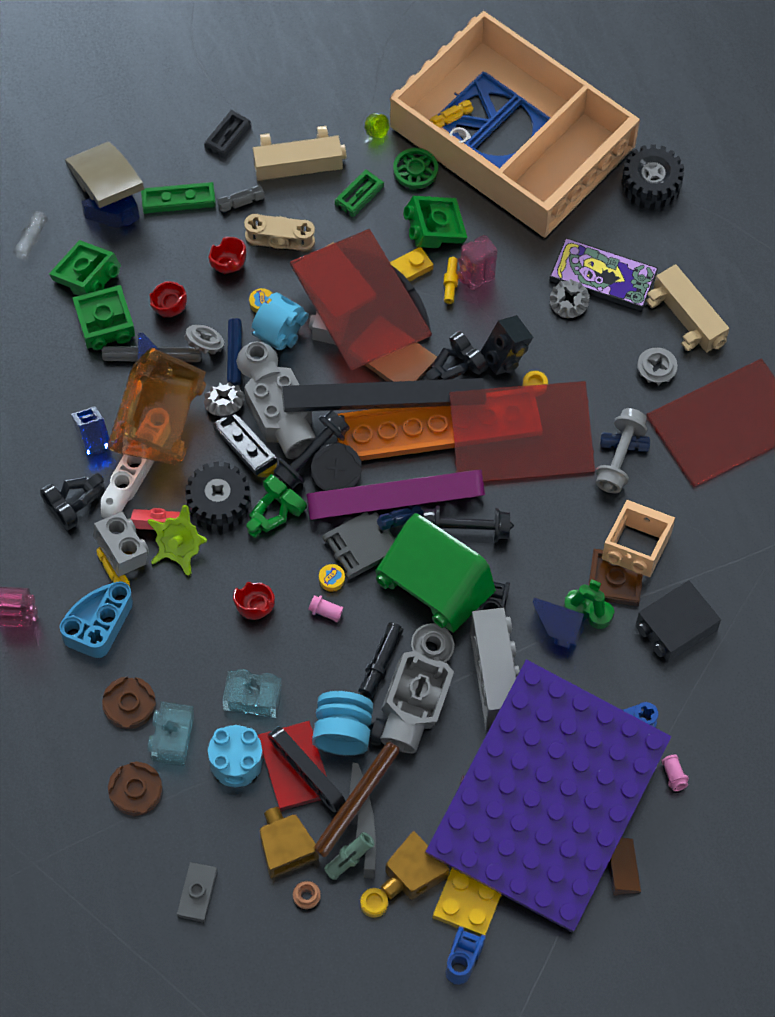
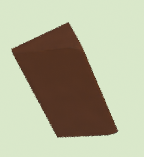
M621 838L609 861L613 895L641 893L633 839Z

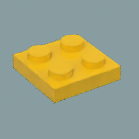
M452 868L433 913V919L456 928L462 926L464 931L477 936L482 934L486 936L502 894Z

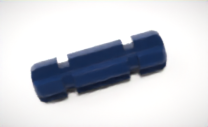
M603 432L600 438V446L606 448L614 446L617 449L622 434L616 433V436H613L612 433ZM633 435L627 450L638 448V451H649L650 437L640 436V438H636V435Z
M414 505L410 509L404 508L390 512V514L380 515L379 519H377V524L381 530L390 529L391 527L404 525L415 513L423 516L424 511L420 505Z

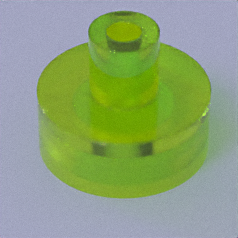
M379 113L370 114L365 121L366 133L376 138L384 137L389 130L388 118Z

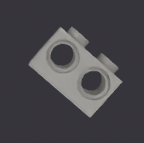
M122 511L94 523L93 537L118 577L146 565L147 553H149L148 546L144 539H139L133 521L130 518L127 519ZM117 531L121 534H113L111 532ZM129 551V552H132V553H134V554L128 555V554H125L124 552Z

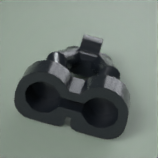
M458 331L449 337L452 350L443 348L431 364V370L426 373L427 380H450L464 374L468 369L480 375L488 369V364L483 355L473 348L467 337L461 331ZM449 356L458 357L463 360V363L448 370L443 368Z
M97 473L90 478L85 476L83 478L65 480L61 492L53 484H49L40 490V495L44 503L52 513H55L56 518L68 531L78 523L76 512L98 498L99 492L104 490V478ZM83 488L85 493L72 505L66 502L65 499L70 489Z

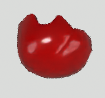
M223 237L220 245H212L208 257L209 263L215 270L224 274L240 270L246 261V246L244 242L236 237Z
M165 281L157 285L153 292L149 294L152 309L162 317H173L180 314L187 304L186 291L182 285L176 282Z
M247 582L242 589L236 588L234 590L233 601L240 615L246 619L257 620L265 617L273 610L275 595L271 588L263 583Z

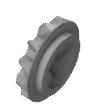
M572 279L560 281L552 289L550 295L551 307L559 316L565 318L577 317L589 305L588 290L581 282H576ZM565 291L570 295H576L574 297V306L568 300L563 301L565 299Z
M192 325L186 330L184 338L188 341L189 346L196 348V351L201 350L204 354L207 352L215 354L222 350L224 340L214 329L205 325Z
M657 347L645 350L640 355L637 364L640 377L646 378L648 383L651 381L657 382L658 385L665 381L669 382L676 375L678 367L677 360L671 352ZM661 360V369L653 372V365H656Z
M230 382L226 385L219 383L218 387L210 386V391L205 393L204 404L206 409L217 416L233 414L244 403V393L239 385L233 386ZM219 396H223V397H227V396H228V399H229V400H227V399L225 400L224 398L219 399Z

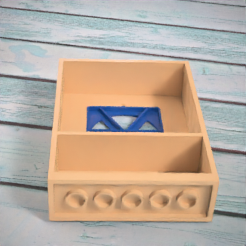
M485 11L481 12L477 17H473L465 29L458 31L447 46H442L437 55L432 60H427L422 69L416 75H411L406 84L400 90L394 91L390 98L391 128L419 148L429 151L437 161L544 238L635 148L640 122L638 117ZM489 94L502 95L510 98V100L496 112ZM477 95L480 97L489 118L463 115L460 119L448 125L445 123V126L441 128L429 121L431 117L440 115L441 112L454 105L458 106L460 102ZM520 105L527 111L532 121L533 132L531 138L517 152L509 155L494 156L481 153L476 149ZM456 125L480 128L467 142H458L463 140L458 132L452 133V137L450 136V132L456 128Z

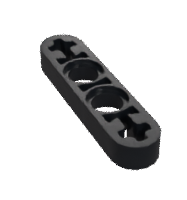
M278 726L267 736L276 750L329 809L337 812L346 802L340 791L283 728Z

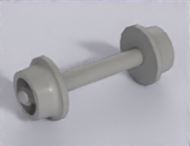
M626 408L620 416L615 418L614 425L623 434L611 466L600 465L596 469V485L603 491L614 494L619 493L623 485L628 484L629 477L624 471L620 470L632 436H644L647 432V417L639 410Z

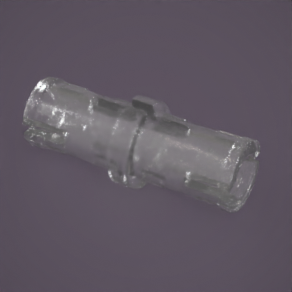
M35 211L28 226L23 228L20 241L13 251L18 258L26 260L34 244L40 240V233L48 220L45 214Z

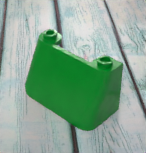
M417 513L406 521L375 571L376 581L384 589H394L399 585L431 608L433 613L432 619L440 628L445 627L453 633L472 615V611H476L496 591L490 566L481 555Z

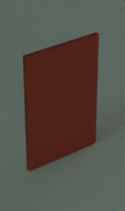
M370 229L290 261L293 271L350 370L432 336L430 329Z
M762 358L646 414L655 431L693 487L775 447V377Z
M586 381L449 392L457 473L482 470L483 481L595 472Z

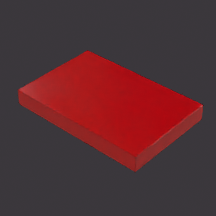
M310 721L284 727L283 729L326 776L319 750L312 744L313 731ZM271 731L259 734L258 738L261 741L264 761L280 811L321 800L272 745L267 736Z

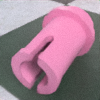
M314 595L308 610L312 611L313 615L317 613L338 623L344 607L322 599L323 596L321 595L319 597Z
M669 755L663 758L661 762L669 779L668 786L673 791L685 789L688 786L689 778L687 775H684L678 756Z

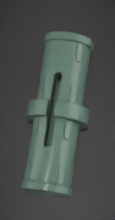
M362 832L349 846H343L339 851L340 854L329 864L325 865L326 874L336 880L350 866L354 867L358 864L359 858L374 846L371 836Z

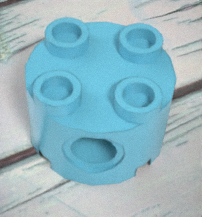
M275 292L268 297L272 299L269 304L263 302L257 311L252 323V329L255 330L252 332V335L277 350H282L286 346L292 348L298 340L297 332L306 323L309 313L304 311L302 306Z
M232 725L219 728L214 732L208 747L211 773L225 786L236 788L250 784L261 773L263 765L261 741L255 730L244 726Z

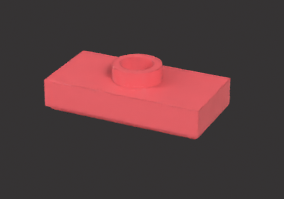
M153 508L151 510L133 509L130 519L133 521L136 529L154 530L148 524V519L164 523L166 518H177L180 512L165 511L162 508Z

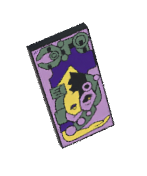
M565 238L550 274L549 281L559 284L560 281L572 279L573 281L581 282L590 295L643 311L648 298L647 293L651 290L658 268Z

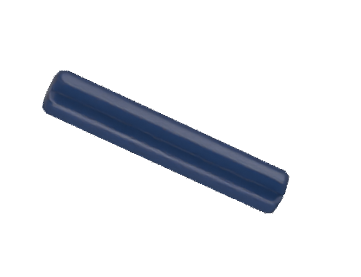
M230 318L228 320L227 384L230 382L233 386L241 384V371L238 369L236 362L238 353L241 350L242 324L239 318Z

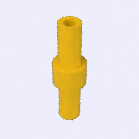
M455 257L448 258L447 273L444 274V302L447 304L454 302L455 288L458 286V259Z

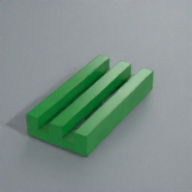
M365 169L335 199V205L337 207L341 206L344 212L348 211L349 215L354 217L384 187V182ZM367 178L370 179L348 202H345Z

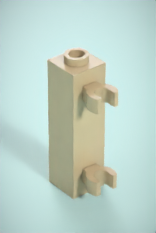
M327 126L317 127V139L271 145L270 134H261V146L253 147V160L257 181L343 169V159H346L345 145H340L339 136L328 137Z
M675 264L656 275L654 288L647 293L650 298L646 302L651 308H654L664 301L689 332L683 336L685 341L681 343L685 350L690 351L698 343L706 353L713 348H721L727 342L729 327L681 269Z

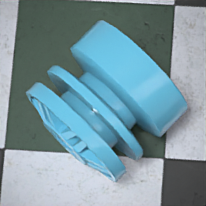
M330 691L322 693L318 696V708L316 710L318 721L314 724L312 744L322 751L337 755H359L365 753L368 750L370 736L368 726L372 721L371 715L373 714L374 703L365 696L353 692Z

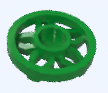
M410 148L402 151L395 158L393 173L400 184L411 190L424 188L436 180L438 162L429 151L421 148ZM412 154H419L423 156L416 158ZM403 159L404 165L397 168L398 163ZM431 162L434 166V172L428 168ZM412 178H416V182H412Z

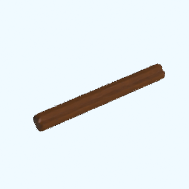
M388 742L383 747L315 844L314 851L318 855L327 857L399 754V748L396 745Z

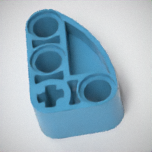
M119 581L102 586L74 604L60 624V632L64 644L71 649L94 658L105 656L109 652L132 608L133 600L129 585ZM118 595L126 596L123 600L114 599ZM106 617L115 618L111 622H103ZM72 629L79 630L75 635L67 634Z

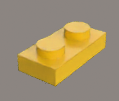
M421 247L389 262L409 282L433 270V263Z

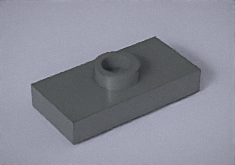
M190 862L177 917L205 923L217 867Z

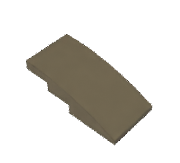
M109 141L65 159L66 164L83 191H87L90 198L95 200L99 208L144 190L143 182L133 167Z

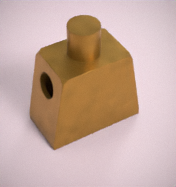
M273 807L264 813L268 825L260 828V837L270 878L319 859V855L314 851L315 842L296 815L283 818L279 807Z
M415 831L408 836L386 863L385 872L390 879L380 887L389 899H392L401 890L409 899H414L443 882L449 876V867L425 853L428 845Z

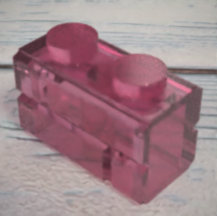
M482 235L476 238L474 242L471 241L463 245L461 257L458 259L460 271L457 272L459 280L471 290H475L482 286L483 283L486 284L495 279L497 249L487 236Z

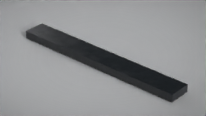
M483 378L282 386L281 390L284 412L485 405L486 403Z

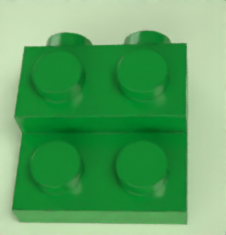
M412 196L404 208V218L409 220L411 226L409 237L411 240H415L416 247L439 248L442 242L464 244L468 238L456 198Z
M79 240L49 275L52 281L70 287L73 294L80 296L103 290L104 285L110 278L117 277L121 265L113 252Z
M121 285L72 298L87 349L101 350L104 346H107V343L115 341L119 344L129 342L131 337L135 336L134 325Z

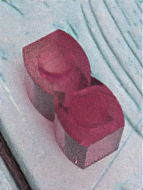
M0 587V626L32 627V621H37L38 608L35 606V596L30 594L29 588Z

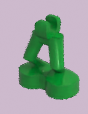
M272 474L263 481V487L267 494L260 499L249 514L250 521L246 527L248 534L254 538L262 530L268 532L286 523L288 512L299 517L307 509L306 502ZM273 500L281 503L278 516L266 519L263 516L266 508Z
M591 579L589 586L584 584L578 590L569 591L565 597V613L571 618H587L589 624L596 629L608 627L613 620L615 611L613 606L605 601V595L600 591L601 583Z

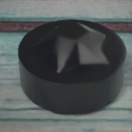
M377 717L369 725L370 744L381 745V736L386 720Z

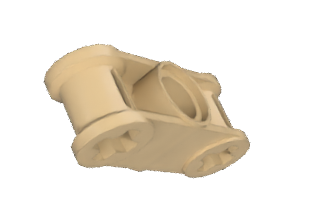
M252 214L244 221L246 229L245 239L251 245L299 250L302 252L311 250L315 245V238L313 236L315 227L308 220Z

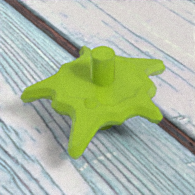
M183 505L179 516L175 519L166 518L164 523L148 519V524L157 533L155 541L159 546V551L151 563L153 565L161 559L170 558L178 562L184 573L189 576L191 574V558L198 554L199 546L206 543L207 539L197 533L196 526L190 522L189 507Z

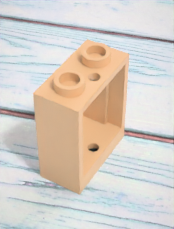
M626 500L605 541L602 559L611 564L632 570L635 573L651 577L672 534L675 517ZM625 526L660 538L651 557L617 544Z

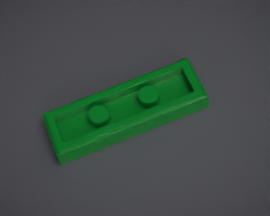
M213 182L144 188L141 191L143 214L216 207Z

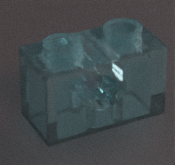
M244 669L228 670L222 699L223 709L276 718L282 691L281 678H277L276 675L270 673L262 675L251 674V672Z
M161 701L160 710H155L153 716V726H156L155 734L150 735L148 741V751H151L153 761L185 766L195 717L193 706Z

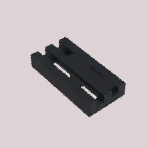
M230 110L204 142V147L208 150L211 148L212 152L215 154L220 153V156L225 158L249 129L251 120ZM235 118L236 121L231 125V127H229L225 131L224 135L218 141V143H214L222 134V132L227 128V126L231 123V121Z

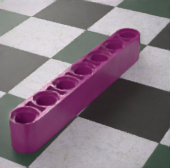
M473 470L306 494L309 517L310 520L484 496L485 489L482 470Z

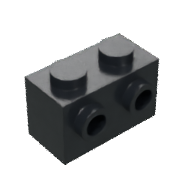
M517 315L501 319L496 323L480 353L495 375L504 372L511 373L519 366L520 359L528 351V346L534 337Z

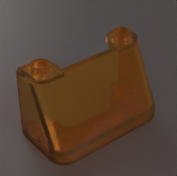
M151 347L136 361L129 374L108 442V449L119 454L172 465L178 461L181 462L187 451V448L184 447V441L180 440L191 401L197 395L201 396L205 389L206 382H204L206 371Z

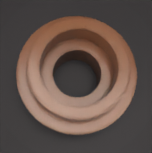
M301 882L293 890V900L302 909H311L320 901V889L313 882ZM309 892L312 897L305 900L302 898V894Z

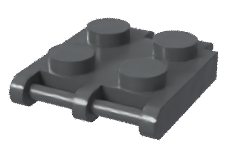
M365 512L322 536L324 542H328L335 552V559L337 561L340 560L346 569L348 579L354 578L380 564L395 540L389 530L380 529L377 524V519H379L377 512L371 515Z

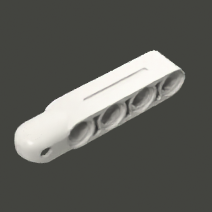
M162 409L150 411L113 472L110 484L101 498L102 518H107L123 511L127 502L138 491L170 436V421L166 411ZM157 423H162V424H163V425L160 426V427L154 426V425L157 424ZM146 443L152 444V445L149 446V447H143V446H142L143 444H146ZM132 464H140L138 467L135 468L130 467V465ZM121 484L128 485L125 488H118Z

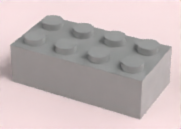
M504 608L472 611L470 636L486 730L490 729L520 672L519 666L514 664V657H516L515 642L510 641V633H512L511 618L505 616Z

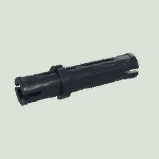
M388 623L373 660L366 666L364 680L358 689V692L366 698H374L381 679H384L387 674V665L404 631L399 624Z

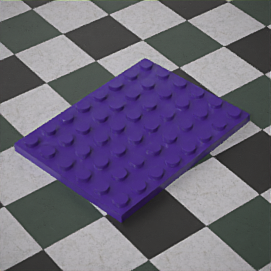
M526 659L425 853L561 927L574 932L672 736Z

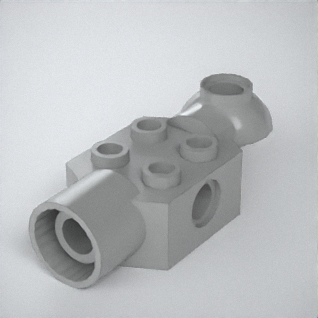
M258 341L251 342L240 350L236 361L238 369L242 374L251 378L245 386L246 404L266 442H278L286 458L296 459L316 438L310 427L312 424V411L284 412L282 386L299 385L291 368L277 367V353L270 345ZM260 356L262 358L254 359L253 357Z
M433 623L422 625L413 634L411 641L412 652L403 653L399 659L381 709L388 716L381 736V742L385 745L391 742L399 748V751L405 753H416L423 730L432 728L437 722L454 674L450 666L445 663L450 659L454 651L453 637L446 628H440ZM426 642L435 643L437 651H430L426 647Z

